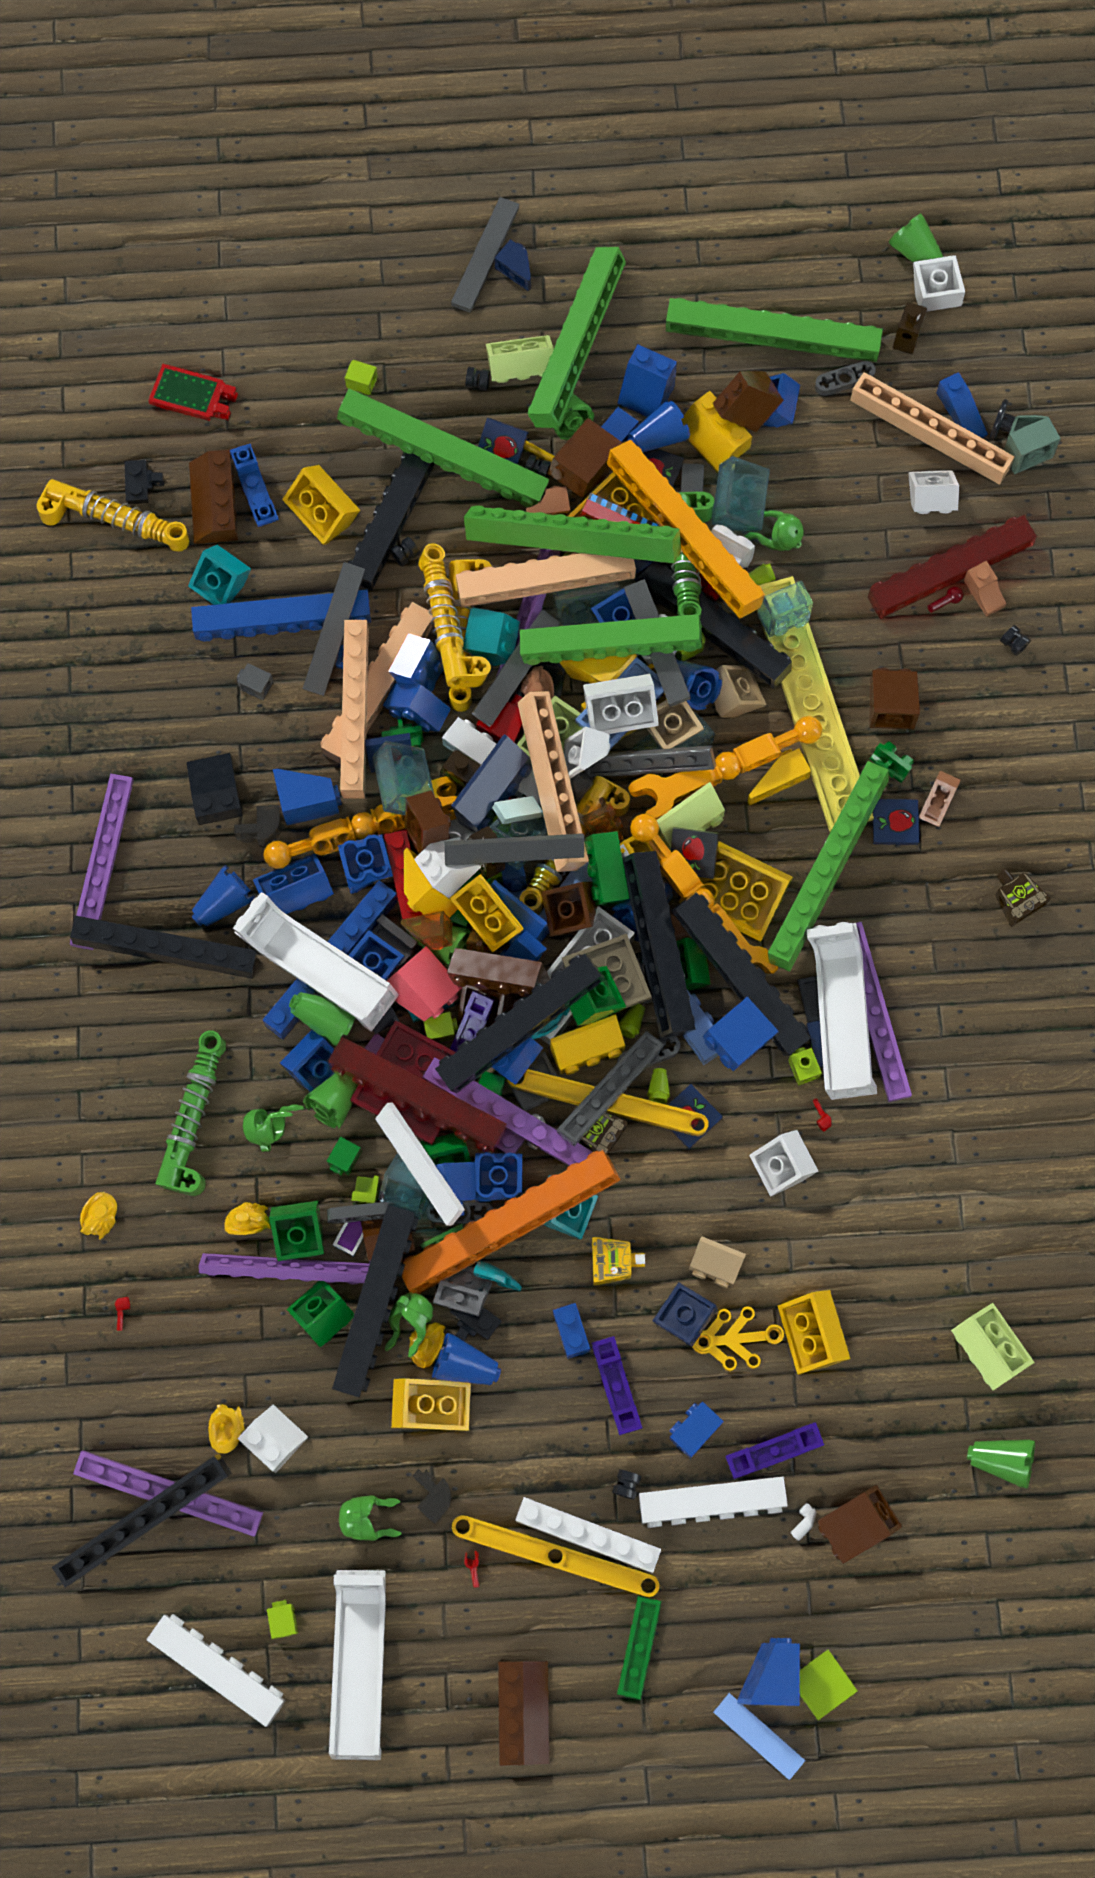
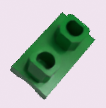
M401 718L397 719L398 726H392L389 731L381 732L382 737L410 733L412 751H421L422 742H424L421 725L413 727L412 723L403 725Z
M890 741L884 745L879 743L870 760L876 765L888 769L889 776L902 783L910 772L914 760L908 755H903L901 758L895 754L897 748Z

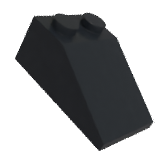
M231 753L186 762L195 817L199 825L243 816Z

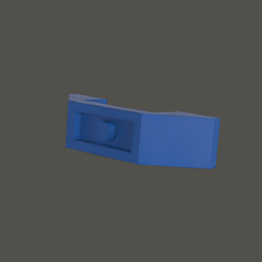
M251 444L230 450L239 480L257 526L260 527L278 521L276 510L272 500H270Z

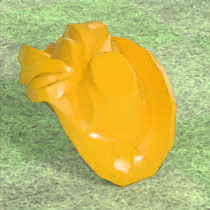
M99 1192L87 1201L80 1215L81 1233L85 1235H99V1240H101L110 1232L116 1223L115 1215L117 1212V1203L112 1195L106 1192Z
M245 1202L235 1207L226 1217L224 1223L225 1231L233 1235H248L261 1232L266 1228L271 1229L270 1219L264 1212L268 1210V1207L250 1202Z
M439 1323L426 1325L424 1340L419 1345L417 1353L411 1357L412 1362L417 1367L425 1369L432 1365L442 1348L445 1326ZM416 1330L409 1337V1349L418 1337Z
M221 1404L217 1405V1409L211 1414L208 1427L209 1440L216 1452L229 1453L238 1445V1438L245 1430L244 1418L241 1415L240 1407L233 1410L228 1408L227 1405Z

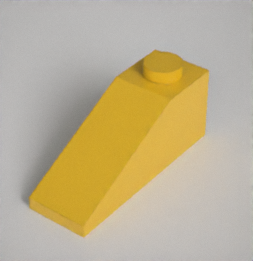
M799 748L796 750L788 749L781 754L749 794L747 801L749 806L810 778L811 769Z

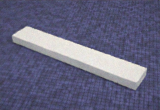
M387 1103L375 1118L446 1226L453 1225L465 1210L395 1105Z

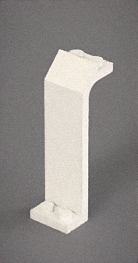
M262 892L253 899L248 910L237 920L233 928L235 930L234 933L256 951L357 1018L369 1031L375 1028L399 996L389 982L286 915Z
M840 922L835 926L818 925L813 929H807V938L813 947L816 960L825 1091L831 1100L877 1094V1085L872 1079L863 955L856 923Z
M337 1570L336 1575H334L336 1618L329 1755L331 1759L381 1760L380 1732L386 1607L385 1571Z

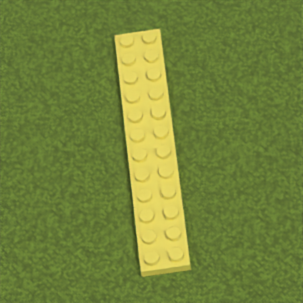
M792 576L759 585L765 596L761 608L757 609V613L766 639L772 643L774 649L780 653L784 652L792 661L791 672L781 682V686L794 725L804 716L815 717L821 722L823 731L820 739L812 744L800 743L806 762L811 769V777L829 831L831 832L860 775ZM871 814L868 822L873 821V814Z

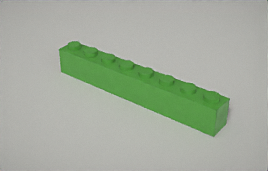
M699 614L520 630V655L524 664L527 663L529 665H537L540 662L560 663L562 660L582 661L585 658L605 659L608 656L627 657L631 654L645 656L653 652L669 654L678 650L692 652L702 648V628Z

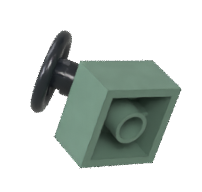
M1004 399L990 434V441L996 440L999 430L1009 433L1004 451L1015 456L1011 466L1013 473L1017 474L1052 459L1061 438L1050 418L1039 415L1016 417L1005 412L1009 401Z

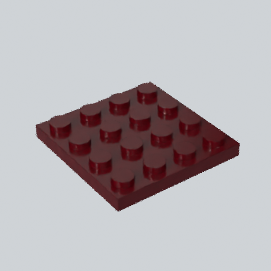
M395 1020L350 1101L375 1116H378L387 1103H393L418 1139L432 1145L455 1106L457 1099L422 1079L434 1057L441 1060L445 1056H452L456 1052Z

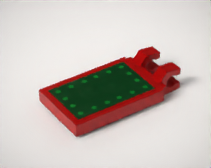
M162 364L148 402L156 407L210 421L213 416L229 420L231 415L229 406L218 402L220 398L236 402L238 392H236V387L227 385L222 379Z

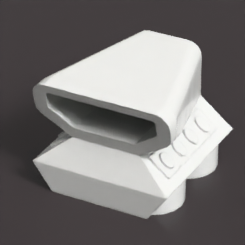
M716 524L711 531L712 534L722 542L725 549L735 557L737 563L742 568H748L753 559L755 545L747 538L735 535L729 528Z

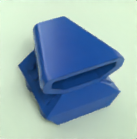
M382 834L369 835L365 839L358 841L348 840L342 845H338L351 894L357 893L380 879L393 876Z
M511 1152L506 1154L475 1153L476 1202L486 1203L493 1200H509L522 1196V1154Z

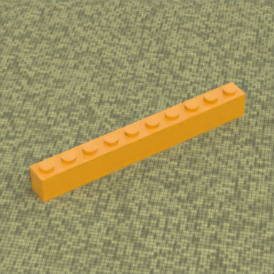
M629 440L611 449L607 465L660 527L670 526L671 528L680 529L681 551L738 618L741 619L761 608L765 596L762 588L750 578L749 573L737 563L735 557L725 549L722 542L712 534L708 526L686 504L680 493L673 489L667 478L660 474L654 463L647 459L641 448L636 446L632 440Z

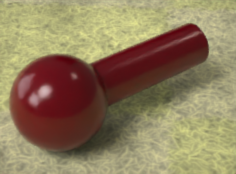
M957 586L949 588L945 596L927 606L928 611L933 613L949 603H960L964 598V592Z

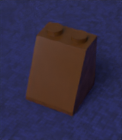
M739 371L712 404L721 418L757 432L784 400L765 371Z
M588 418L554 456L548 474L583 498L611 474L612 470L607 465L609 452L623 442Z
M887 668L872 670L870 676L869 728L914 730L920 715L917 671H911L910 669L891 671Z
M877 1485L817 1521L820 1533L825 1539L829 1540L834 1556L841 1560L843 1564L902 1528L901 1523Z

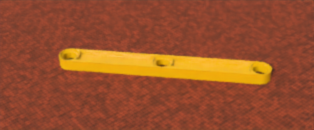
M527 1069L523 1074L524 1080L520 1084L515 1085L507 1079L508 1084L513 1089L578 1106L596 1087ZM622 1094L606 1111V1113L693 1136H701L708 1129V1120L700 1113L627 1094ZM694 1119H701L704 1122V1128L696 1131L691 1127V1122Z
M458 1516L452 1523L454 1534L471 1542L644 1597H652L659 1590V1581L656 1577L635 1569L468 1516ZM460 1520H466L470 1524V1529L465 1534H460L456 1530V1524ZM553 1549L560 1550L563 1555L562 1560L556 1564L550 1562L548 1558L549 1552ZM651 1579L655 1582V1590L652 1593H645L642 1590L641 1584L643 1580Z

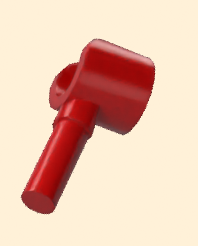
M816 1098L812 1101L821 1117L816 1123L825 1132L832 1125L831 1117L823 1111Z
M129 1297L118 1298L115 1302L118 1315L117 1331H122L123 1310L130 1309Z
M475 1551V1560H469L466 1552L464 1564L470 1569L473 1587L476 1588L479 1587L477 1575L479 1553Z

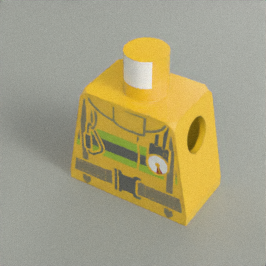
M592 1237L593 1285L630 1279L631 1267H645V1253H631L630 1242Z

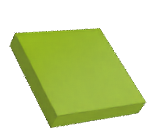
M828 1649L800 1669V1696L817 1721L857 1692V1689Z

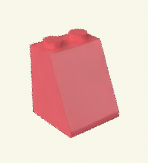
M427 946L387 980L399 994L395 1002L424 1022L431 1016L434 1019L437 1018L444 1011L442 1006L445 1003L448 1006L459 998L456 993L462 989V987L452 982L447 974L448 970Z

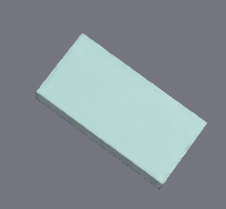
M533 796L495 802L492 807L502 824L541 818L543 814L542 809Z

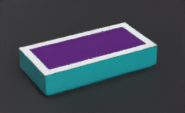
M361 1221L344 1223L333 1246L354 1257L364 1239Z

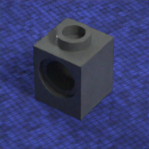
M249 663L245 669L242 668L237 676L239 689L260 700L265 699L274 683L270 673Z

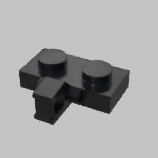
M146 460L124 461L126 503H149L148 491L153 490V487L164 486L163 473L148 470Z
M484 1307L479 1316L454 1309L450 1310V1313L459 1319L457 1325L460 1329L455 1336L463 1341L466 1340L469 1334L475 1337L477 1333L488 1341L502 1322V1320Z

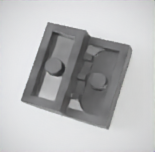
M468 1266L443 1281L440 1280L433 1303L479 1316L493 1281L475 1277L473 1273L475 1268Z

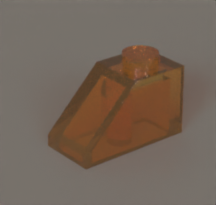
M444 911L401 920V925L408 933L430 950H441L444 947L452 946V921Z

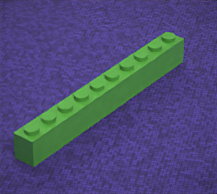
M596 247L593 256L590 258V263L583 275V280L570 307V312L563 324L562 331L549 358L546 370L542 375L539 387L536 389L532 404L528 409L529 418L536 428H559L626 263L619 247Z
M670 298L665 329L666 332L877 362L882 329L875 326H859L850 322L838 323L830 319L818 320L809 316L797 317L788 313L776 314L767 310H750L746 307L735 308L725 304L714 305L704 301H687L683 298Z
M350 388L338 410L337 419L343 425L358 428L363 434L380 438L387 445L393 444L400 447L403 452L407 454L413 453L427 463L433 462L447 472H455L464 480L475 481L484 489L497 491L506 499L519 501L526 508L535 506L540 502L549 479Z
M479 505L471 506L464 516L466 540L665 563H675L681 553L680 529L671 528L670 526H650L645 523L632 524L626 521L587 519L586 517H568L562 514L524 512L523 510L512 511L504 510L503 508H485Z
M867 761L768 951L769 963L789 972L791 971L807 940V929L813 928L889 781L888 769Z

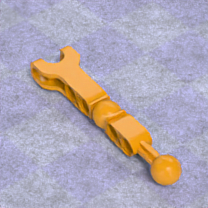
M804 716L796 722L793 730L774 738L772 733H767L734 748L733 752H722L715 758L716 767L714 770L679 772L667 778L655 774H647L633 781L629 785L628 790L633 797L649 795L655 799L656 805L646 811L645 814L652 815L657 820L673 809L675 804L687 799L709 782L714 787L722 783V779H734L740 772L743 774L777 759L782 754L781 749L799 741L805 744L815 743L822 735L821 722L815 717Z
M445 776L431 780L424 785L422 790L409 795L413 796L432 790L435 798H439L441 801L444 815L447 814L450 821L457 819L454 811L448 810L457 798L455 796L456 783L452 778ZM449 786L447 789L441 790L442 787ZM406 797L381 804L374 810L372 808L370 809L371 814L360 812L354 815L351 821L348 816L346 819H336L318 825L310 830L309 838L289 845L282 841H273L264 849V860L271 868L283 869L290 863L293 856L311 850L317 855H327L339 851L338 845H342L348 840L357 841L356 839H365L367 836L375 835L377 832L378 835H381L382 833L389 834L405 829Z
M649 814L636 816L630 826L633 837L637 841L647 842L652 850L656 851L658 858L661 860L660 871L682 900L696 892L699 895L702 894L708 900L710 910L713 913L716 912L724 922L722 925L727 932L730 930L736 936L738 946L741 949H745L751 955V962L762 968L765 973L774 974L778 971V966L769 963L768 950L760 946L750 945L719 904H714L712 892L701 887L704 884L681 853L677 850L673 852L669 850L658 835L659 824L657 820Z

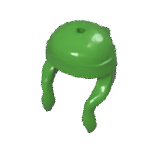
M762 510L757 513L761 518L774 517L778 519L773 528L772 540L755 532H749L745 535V538L748 540L756 538L762 545L772 550L787 551L792 548L801 547L804 530L801 521L793 514Z
M297 1104L283 1106L279 1112L270 1114L264 1109L249 1111L243 1119V1132L246 1139L253 1144L259 1145L262 1152L270 1151L271 1144L279 1140L284 1133L286 1117L293 1116L292 1113L287 1111L303 1110L304 1107Z
M406 1293L401 1295L395 1302L389 1317L390 1326L394 1333L387 1342L385 1351H389L396 1345L400 1336V1318L403 1316L414 1327L418 1336L409 1349L408 1357L411 1358L417 1353L418 1347L426 1335V1323H430L433 1316V1307L425 1297L417 1293Z
M370 1495L355 1497L345 1501L339 1512L341 1532L344 1536L355 1540L375 1541L382 1536L397 1537L401 1535V1532L394 1529L375 1532L372 1523L367 1518L373 1504L392 1507L400 1503V1500L395 1498L382 1500Z

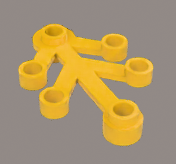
M746 1306L741 1310L739 1318L725 1335L715 1336L721 1326L727 1324L731 1319L730 1311L721 1309L707 1331L703 1330L693 1345V1349L699 1354H711L722 1363L724 1370L730 1372L737 1366L736 1359L732 1356H726L716 1347L726 1345L745 1360L746 1365L750 1369H756L761 1363L760 1357L750 1353L740 1343L767 1341L772 1345H776L783 1340L784 1331L782 1327L774 1324L770 1325L766 1331L738 1334L744 1325L755 1316L754 1309ZM745 1310L751 1311L752 1316L750 1318L743 1316ZM722 1312L728 1314V1319L725 1321L719 1317ZM771 1331L778 1333L777 1339L770 1338L769 1334ZM702 1338L708 1342V1345L705 1347L699 1345V1340ZM755 1357L758 1361L757 1365H750L749 1359ZM727 1360H732L734 1362V1367H726L725 1362Z

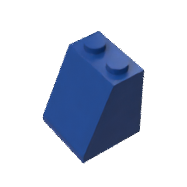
M637 345L627 364L618 404L645 417L650 416L664 402H667L675 387L677 362L641 345Z
M273 769L280 804L287 826L339 814L338 806H341L342 802L338 786H333L331 778Z
M747 996L707 1030L702 1037L705 1039L706 1046L720 1056L722 1064L735 1071L763 1048L777 1034L778 1030Z
M770 1638V1643H762L739 1694L738 1704L800 1706V1644H792V1638Z

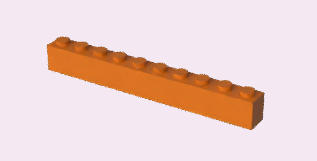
M603 1150L592 1152L582 1162L573 1163L567 1167L566 1171L559 1175L555 1174L548 1177L545 1183L527 1189L525 1194L518 1198L509 1199L501 1208L488 1211L484 1215L485 1217L478 1221L467 1223L462 1230L446 1235L441 1242L428 1245L423 1249V1252L416 1256L413 1255L403 1260L405 1267L402 1278L407 1289L411 1293L417 1294L426 1291L440 1283V1280L443 1281L617 1183L621 1179L609 1156Z

